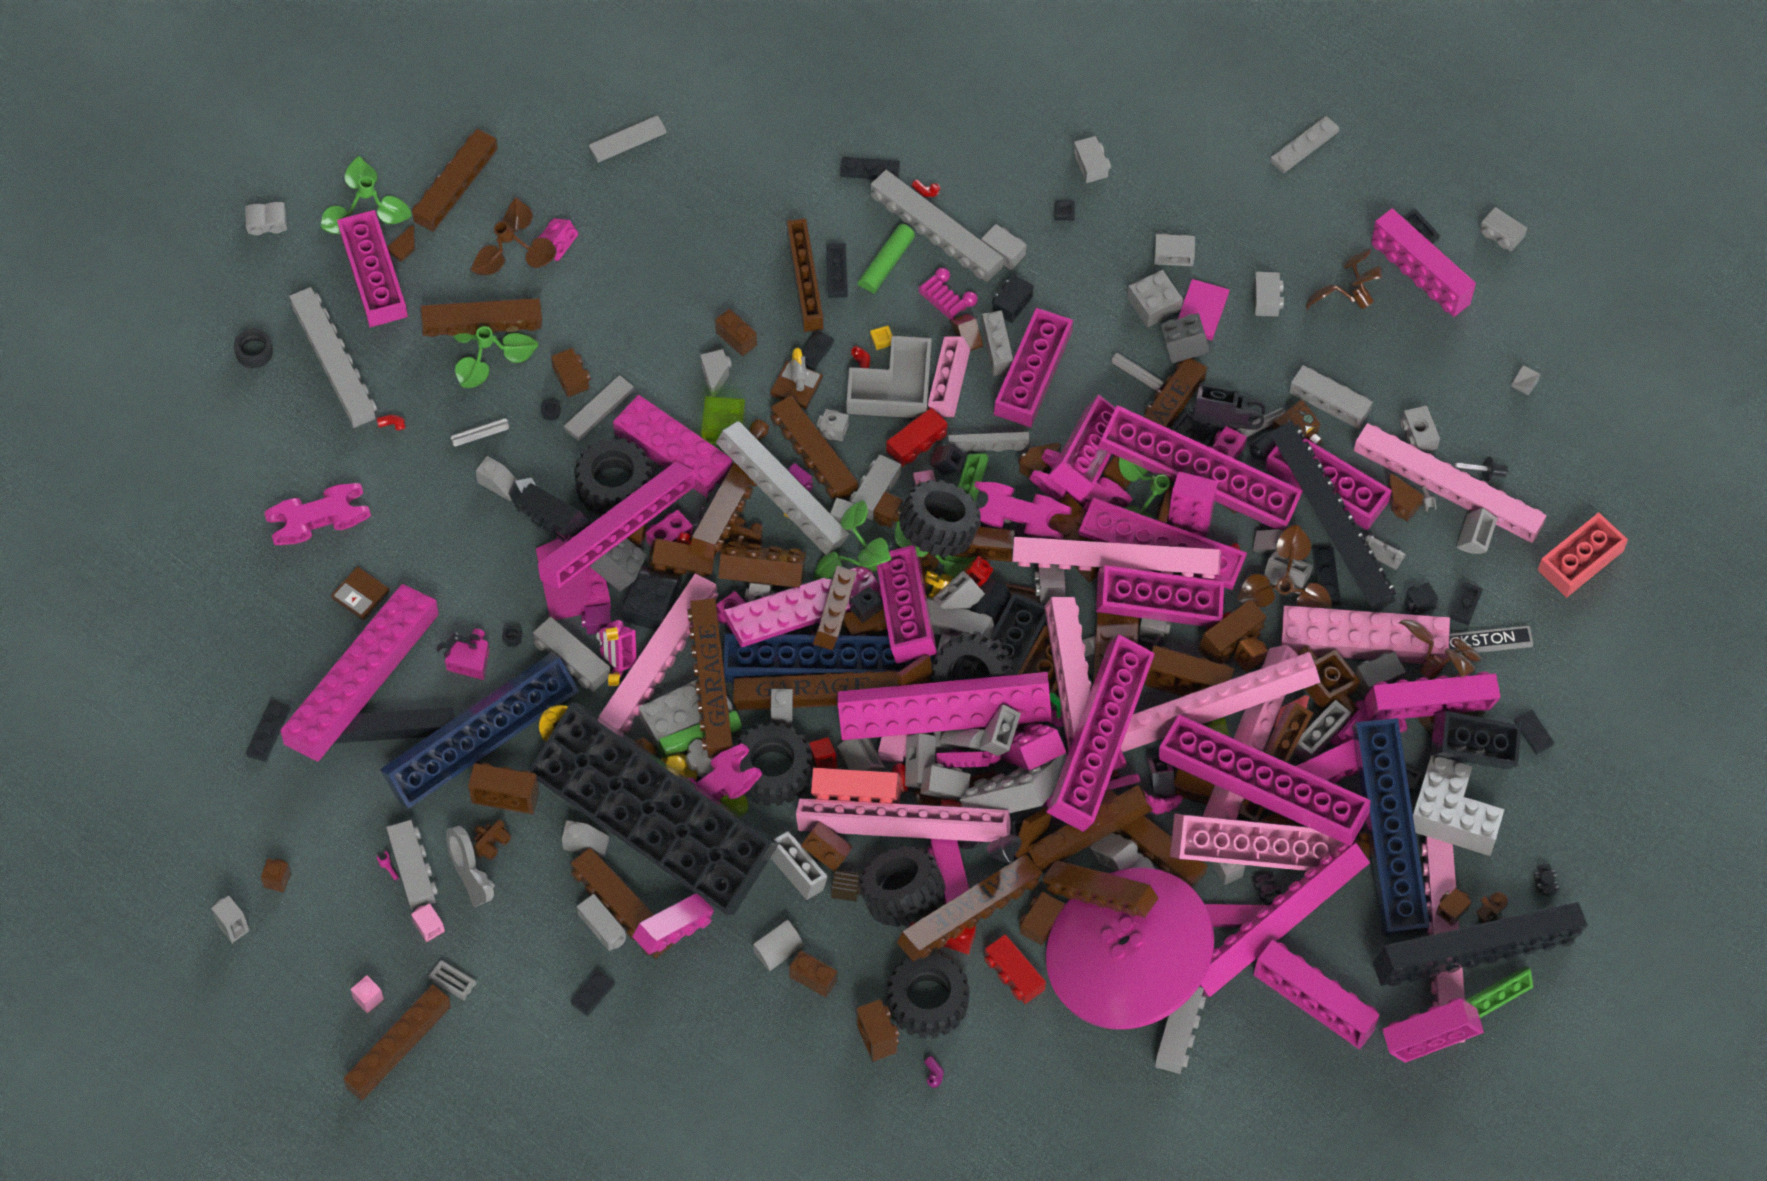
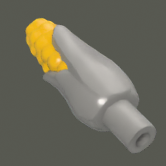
M795 348L792 353V360L790 361L792 380L796 383V390L803 391L804 381L807 378L805 356H802L801 349Z

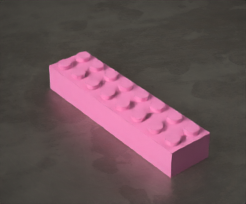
M1284 606L1281 646L1288 645L1297 654L1303 647L1309 646L1316 656L1322 657L1336 650L1342 658L1375 660L1384 653L1390 654L1395 652L1400 662L1425 664L1424 658L1427 655L1429 643L1421 641L1404 625L1398 623L1401 620H1413L1425 626L1434 636V645L1430 657L1436 655L1444 660L1448 657L1445 649L1449 648L1450 618Z
M1174 814L1170 857L1308 871L1311 868L1317 867L1323 857L1337 850L1336 847L1341 842L1309 827Z

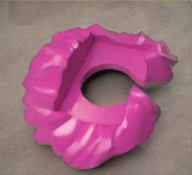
M1144 791L1153 808L1150 812L1156 815L1172 811L1183 800L1180 795H1170L1166 798L1156 796L1153 798L1152 795L1148 796L1147 791Z

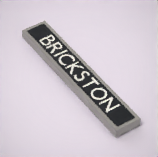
M1530 626L1449 634V649L1453 651L1457 649L1452 643V640L1455 638L1466 642L1476 653L1533 647Z

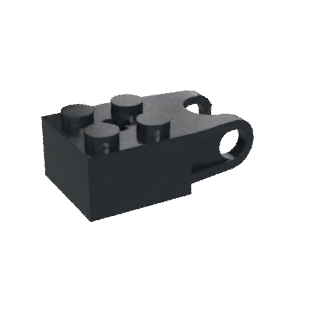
M1199 383L1193 420L1200 424H1216L1221 428L1227 426L1257 430L1264 424L1265 405L1261 400L1238 395V390ZM1259 405L1262 410L1260 412L1257 409L1251 408V406ZM1260 418L1258 424H1251L1249 422V419L1255 420Z

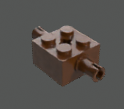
M1309 646L1303 647L1298 652V655L1310 652L1320 679V683L1304 689L1322 711L1327 709L1336 700L1348 709L1353 716L1359 708L1356 707L1348 696L1354 694L1360 683L1359 678L1336 650L1318 659Z

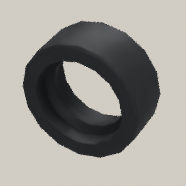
M248 329L240 333L235 339V355L243 366L248 368L262 367L272 358L273 347L271 339L264 331ZM251 341H260L265 344L263 352L255 356L243 354L242 348Z

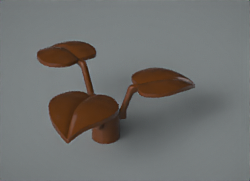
M515 197L508 207L503 221L498 222L494 227V233L498 236L496 241L498 242L499 249L494 245H487L478 252L470 270L479 275H491L498 272L505 263V257L501 254L503 252L502 242L509 243L513 239L529 250L525 255V260L533 268H540L551 262L556 256L557 251L554 244L547 238L540 237L534 239L530 247L515 235L514 232L517 233L518 229L527 228L533 219L532 210Z
M1366 249L1354 255L1343 265L1344 269L1350 266L1353 268L1357 279L1351 285H1360L1352 291V296L1338 285L1333 286V284L1317 290L1309 298L1306 304L1307 310L1310 305L1326 297L1333 290L1340 291L1351 302L1356 301L1360 309L1371 305L1374 300L1364 287L1363 282L1381 279V267L1376 266L1359 276L1356 268L1357 263L1364 260L1370 254L1371 249Z
M1299 525L1287 528L1277 541L1278 555L1282 558H1289L1286 573L1280 577L1277 585H1270V580L1265 575L1253 574L1243 583L1237 597L1238 601L1244 604L1251 599L1257 607H1266L1275 600V593L1272 590L1274 588L1284 595L1289 594L1291 591L1293 593L1301 592L1302 594L1297 598V607L1332 609L1330 595L1324 586L1318 583H1310L1305 590L1295 588L1294 580L1289 576L1293 558L1295 560H1303L1311 551V541Z
M1401 620L1398 623L1404 625L1421 641L1429 643L1428 652L1424 658L1426 663L1420 672L1430 680H1434L1444 665L1450 660L1462 678L1467 674L1473 673L1475 667L1469 660L1474 662L1482 660V657L1470 645L1457 638L1452 640L1453 645L1457 649L1454 651L1449 648L1445 649L1447 658L1442 660L1436 655L1430 657L1434 645L1432 633L1425 626L1413 620Z

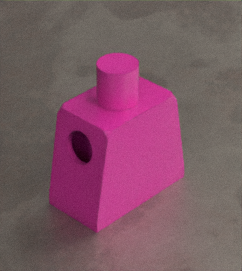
M474 629L472 634H477L480 637V641L472 640L471 643L476 644L477 649H470L468 644L457 642L452 647L451 654L446 657L445 665L447 671L484 680L490 649L488 642L483 640L485 632L480 629Z

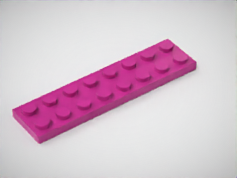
M1093 498L1078 535L1105 543L1221 550L1220 575H1214V579L1202 578V574L1194 573V577L1224 582V587L1233 590L1247 556V553L1096 498Z
M862 566L850 569L857 573L845 613L851 612L850 599L868 586L873 591H877L882 597L880 585L871 570ZM825 577L801 585L800 588L794 587L726 609L723 612V616L741 647L818 623L831 579H826Z

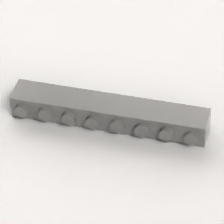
M885 170L871 183V196L875 201L881 202L890 212L897 214L904 223H909L919 234L929 238L932 244L941 247L948 256H953L963 267L970 269L979 279L988 282L1003 268V257L889 171Z
M310 287L290 295L291 307L353 428L376 419L374 413L377 410L373 399H368L367 395H369L365 384L361 385L359 381L361 377L357 368H352L353 361L349 353L345 354V346L342 339H337L336 327L333 323H329L328 319L330 317L326 308H321L320 304H322L319 294H314Z
M739 421L722 431L716 442L720 448L825 555L843 545L849 533Z

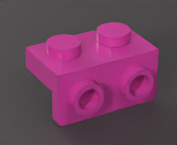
M553 218L538 238H547L554 244L557 251L554 260L559 261L579 233L570 220Z

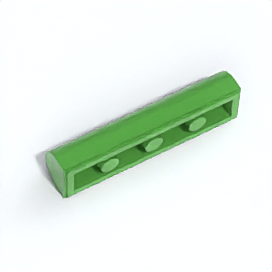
M905 224L897 226L859 279L858 286L874 294L915 238V233L909 226Z
M985 453L968 454L958 488H963L966 494H970L973 497V502L977 500L979 490L974 487L975 481L982 482L989 460Z
M729 712L731 733L741 730L742 725L737 712ZM700 724L660 738L659 751L662 757L667 758L688 750L689 745L695 739L702 741V738L706 737L705 731L701 732Z
M1522 967L1465 1001L1477 1008L1481 1018L1532 989L1531 969Z

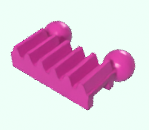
M938 268L934 276L919 287V293L951 320L954 319L958 312L966 310V307L975 306L978 297L974 292L969 291L960 300L958 295L955 296L952 290H948L947 285L944 286L942 284L949 280L950 272L946 268Z
M1360 700L1355 703L1356 707L1359 708L1358 711L1341 730L1335 733L1330 740L1332 745L1340 746L1344 742L1346 743L1354 739L1352 727L1355 723L1368 721L1365 701Z
M954 748L950 752L936 753L937 763L947 768L989 766V763H997L1001 758V755L996 756L988 751L963 752L960 748Z

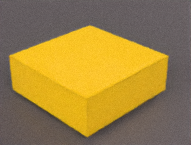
M889 326L870 331V336L876 350L891 346L893 335Z

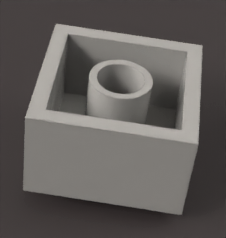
M1163 270L1129 285L1127 299L1147 328L1179 313L1182 309L1183 298Z

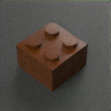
M881 999L856 1008V1025L872 1062L897 1053V1045L899 1044L897 1038L899 1036L898 1029L895 1024H891L889 1008L887 1005L883 1006Z

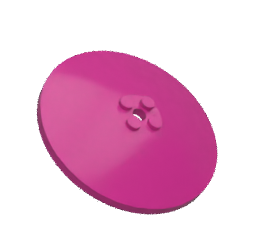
M1129 868L1108 873L1151 885L1159 899L1145 918L1140 916L1133 917L1125 912H1115L1110 908H1100L1095 904H1085L1080 900L1072 899L1066 903L1064 909L1057 916L1056 922L1049 934L1046 966L1051 985L1062 1003L1073 1014L1095 1026L1108 1029H1132L1152 1024L1167 1017L1179 1009L1196 992L1210 966L1214 948V930L1206 906L1198 894L1186 882L1170 873L1152 868ZM1123 937H1129V941L1126 944H1119Z

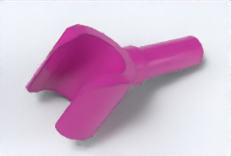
M384 851L386 859L380 860L377 855L379 866L386 868L396 881L399 877L392 868L389 853Z

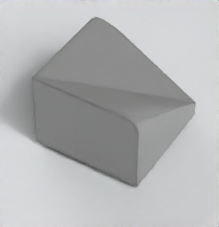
M1523 365L1512 383V387L1529 396L1538 383L1540 374Z

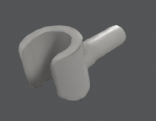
M1422 486L1425 511L1428 512V507H1434L1436 510L1435 497L1429 495L1426 486Z

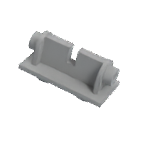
M1367 536L1366 542H1364V546H1370L1377 561L1395 570L1398 569L1406 556L1402 550L1391 547L1376 539L1375 536Z

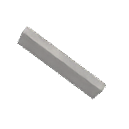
M657 115L589 145V149L598 163L666 134V128Z
M619 375L565 424L564 430L579 441L634 391V386Z

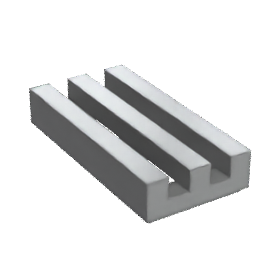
M442 960L439 961L428 976L429 980L463 1001L471 993V989L477 985L475 980ZM441 967L465 981L468 985L465 986L440 970ZM437 974V975L441 976L442 978H444L445 980L449 981V982L452 983L453 985H455V986H457L458 988L462 989L463 992H461L460 990L456 989L455 987H453L452 985L448 984L447 982H445L444 980L440 979L439 977H437V976H435V975Z

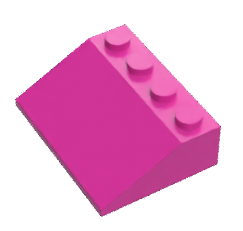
M556 539L536 548L538 563L565 544L567 540L562 542ZM590 565L559 589L543 582L549 616L554 620L584 615L585 607L610 605L611 609L606 580L594 571Z

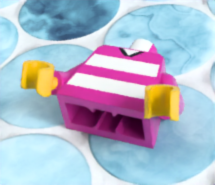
M616 620L599 630L596 635L600 641L601 656L613 667L612 674H608V686H619V678L622 676L623 670L633 667L636 662L635 630L623 626L621 620Z

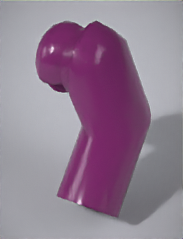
M930 1056L924 1061L930 1070L927 1084L932 1088H936L942 1083L944 1070L935 1058Z

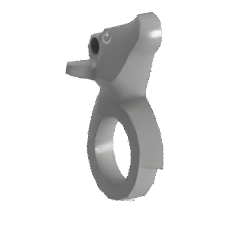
M461 826L448 828L446 831L448 851L454 867L467 889L472 905L477 907L491 901L494 897L493 888L495 885L492 880H488L486 873L476 869L474 850L467 832Z

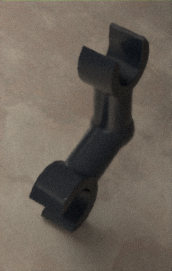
M454 632L446 642L438 644L437 652L442 648H446L447 651L444 653V658L451 654V648L457 642L468 644L470 649H477V645L472 644L471 641H480V637L477 634L467 636Z

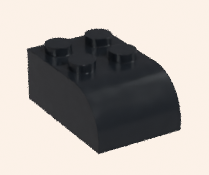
M642 565L636 580L633 581L622 609L623 621L657 631L672 609L683 581L682 576L654 570L651 567Z

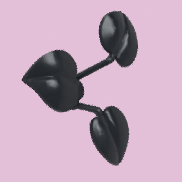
M1042 806L1009 813L1010 819H1013L1012 835L992 841L987 847L988 854L999 861L1005 862L1006 865L1012 864V862L1019 859L1015 854L1019 850L1022 840L1016 835L1017 822L1022 824L1024 819L1039 812ZM957 840L958 846L963 849H974L984 843L982 841Z

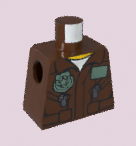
M1302 399L1274 421L1273 430L1292 421L1293 425H1299L1307 440L1317 446L1322 442V439L1317 435L1320 422Z

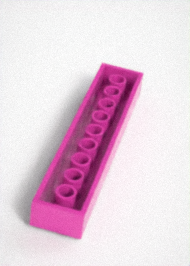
M1118 405L1098 445L1099 448L1157 475L1164 474L1172 482L1176 481L1178 471L1218 481L1216 502L1274 529H1286L1303 492L1301 489Z
M401 584L280 730L284 745L319 762L437 618L439 613L436 600Z
M1120 634L1107 646L1047 809V813L1083 832L1095 821L1155 654Z
M1047 672L838 692L842 740L987 727L1001 705L1021 713L1018 724L1052 721Z
M1178 715L1159 747V760L1349 846L1352 845L1370 813L1371 800L1181 715Z

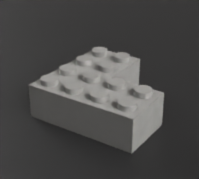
M892 336L889 370L849 367L847 414L918 418L925 413L928 403L932 338Z
M1067 754L1060 755L1030 771L1019 767L1007 776L999 774L990 780H986V778L979 779L974 782L975 785L965 791L966 794L960 799L963 808L1009 810V813L1042 806L1054 793Z
M1431 756L1413 813L1415 832L1491 856L1505 809L1464 797L1472 766L1442 757Z

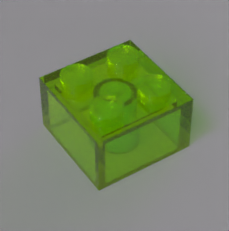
M705 396L701 430L702 438L708 443L717 444L716 442L723 430L738 421L744 426L746 414L745 399Z

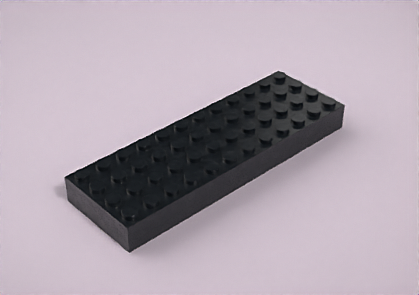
M571 702L528 770L536 774L537 781L726 915H734L780 844L580 703Z

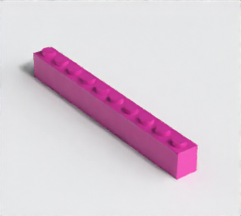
M674 462L538 563L540 580L559 589L696 486L694 470Z
M1353 842L1351 846L1340 843L1336 847L1337 850L1323 857L1317 867L1306 871L1305 877L1300 881L1292 883L1286 893L1275 897L1272 901L1273 903L1268 908L1261 909L1256 914V918L1244 923L1240 927L1241 930L1235 935L1227 937L1220 948L1213 949L1210 966L1199 986L1204 988L1203 995L1211 997L1260 956L1272 940L1278 941L1365 868L1370 862L1357 843Z

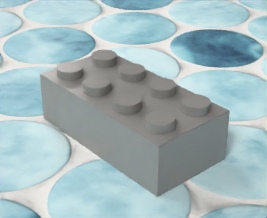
M699 679L638 707L639 718L657 747L658 752L660 738L700 724L699 719H703V713L698 711L697 702L701 700V694H696L695 682H699ZM727 697L728 712H732V704Z

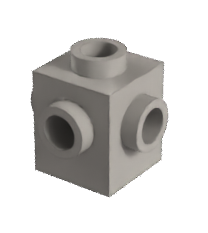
M826 409L824 415H820L817 423L821 435L828 440L834 439L843 442L849 426V415L842 414L837 410Z
M750 582V588H746L745 600L751 602L775 594V591H772V584Z

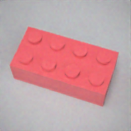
M1598 512L1545 555L1540 561L1538 571L1567 598L1624 551L1628 539Z
M813 768L811 793L818 800L900 804L902 779L898 773Z

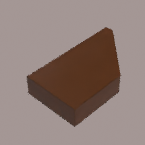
M413 225L387 247L388 252L400 262L415 250V229Z

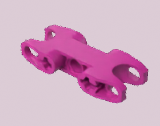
M1046 449L1041 458L1053 469L1061 453ZM1034 470L1029 478L1045 494L1056 500H1060L1064 495L1069 494L1075 501L1084 506L1083 509L1086 512L1093 498L1128 507L1132 501L1131 496L1107 478H1099L1094 488L1081 501L1055 483L1049 477V474Z
M975 481L974 487L988 495L986 506L978 509L981 513L980 521L987 525L1002 528L1004 520L1007 519L1025 524V535L1041 539L1063 540L1064 535L1052 530L1049 527V521L1055 514H1071V507L1059 503L1051 497L1035 494L1033 503L1012 498L1014 491L1012 487L996 482Z
M361 484L336 485L327 488L323 492V499L302 504L299 498L282 501L266 510L264 514L267 522L286 523L284 528L271 535L274 545L304 542L312 537L311 530L333 524L334 529L344 530L368 519L371 516L368 506L353 507L349 505L350 501L363 494Z
M740 744L721 752L713 758L710 764L714 770L700 781L696 782L694 778L688 779L717 800H720L726 794L730 799H735L750 790L761 777L762 772L756 767L741 772L740 763L748 754L749 749L747 745Z

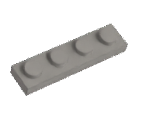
M1325 116L1273 155L1270 162L1284 174L1339 132V127Z
M1029 432L948 435V445L954 444L962 452L990 450L1000 452L1013 449L1021 451L1029 448Z

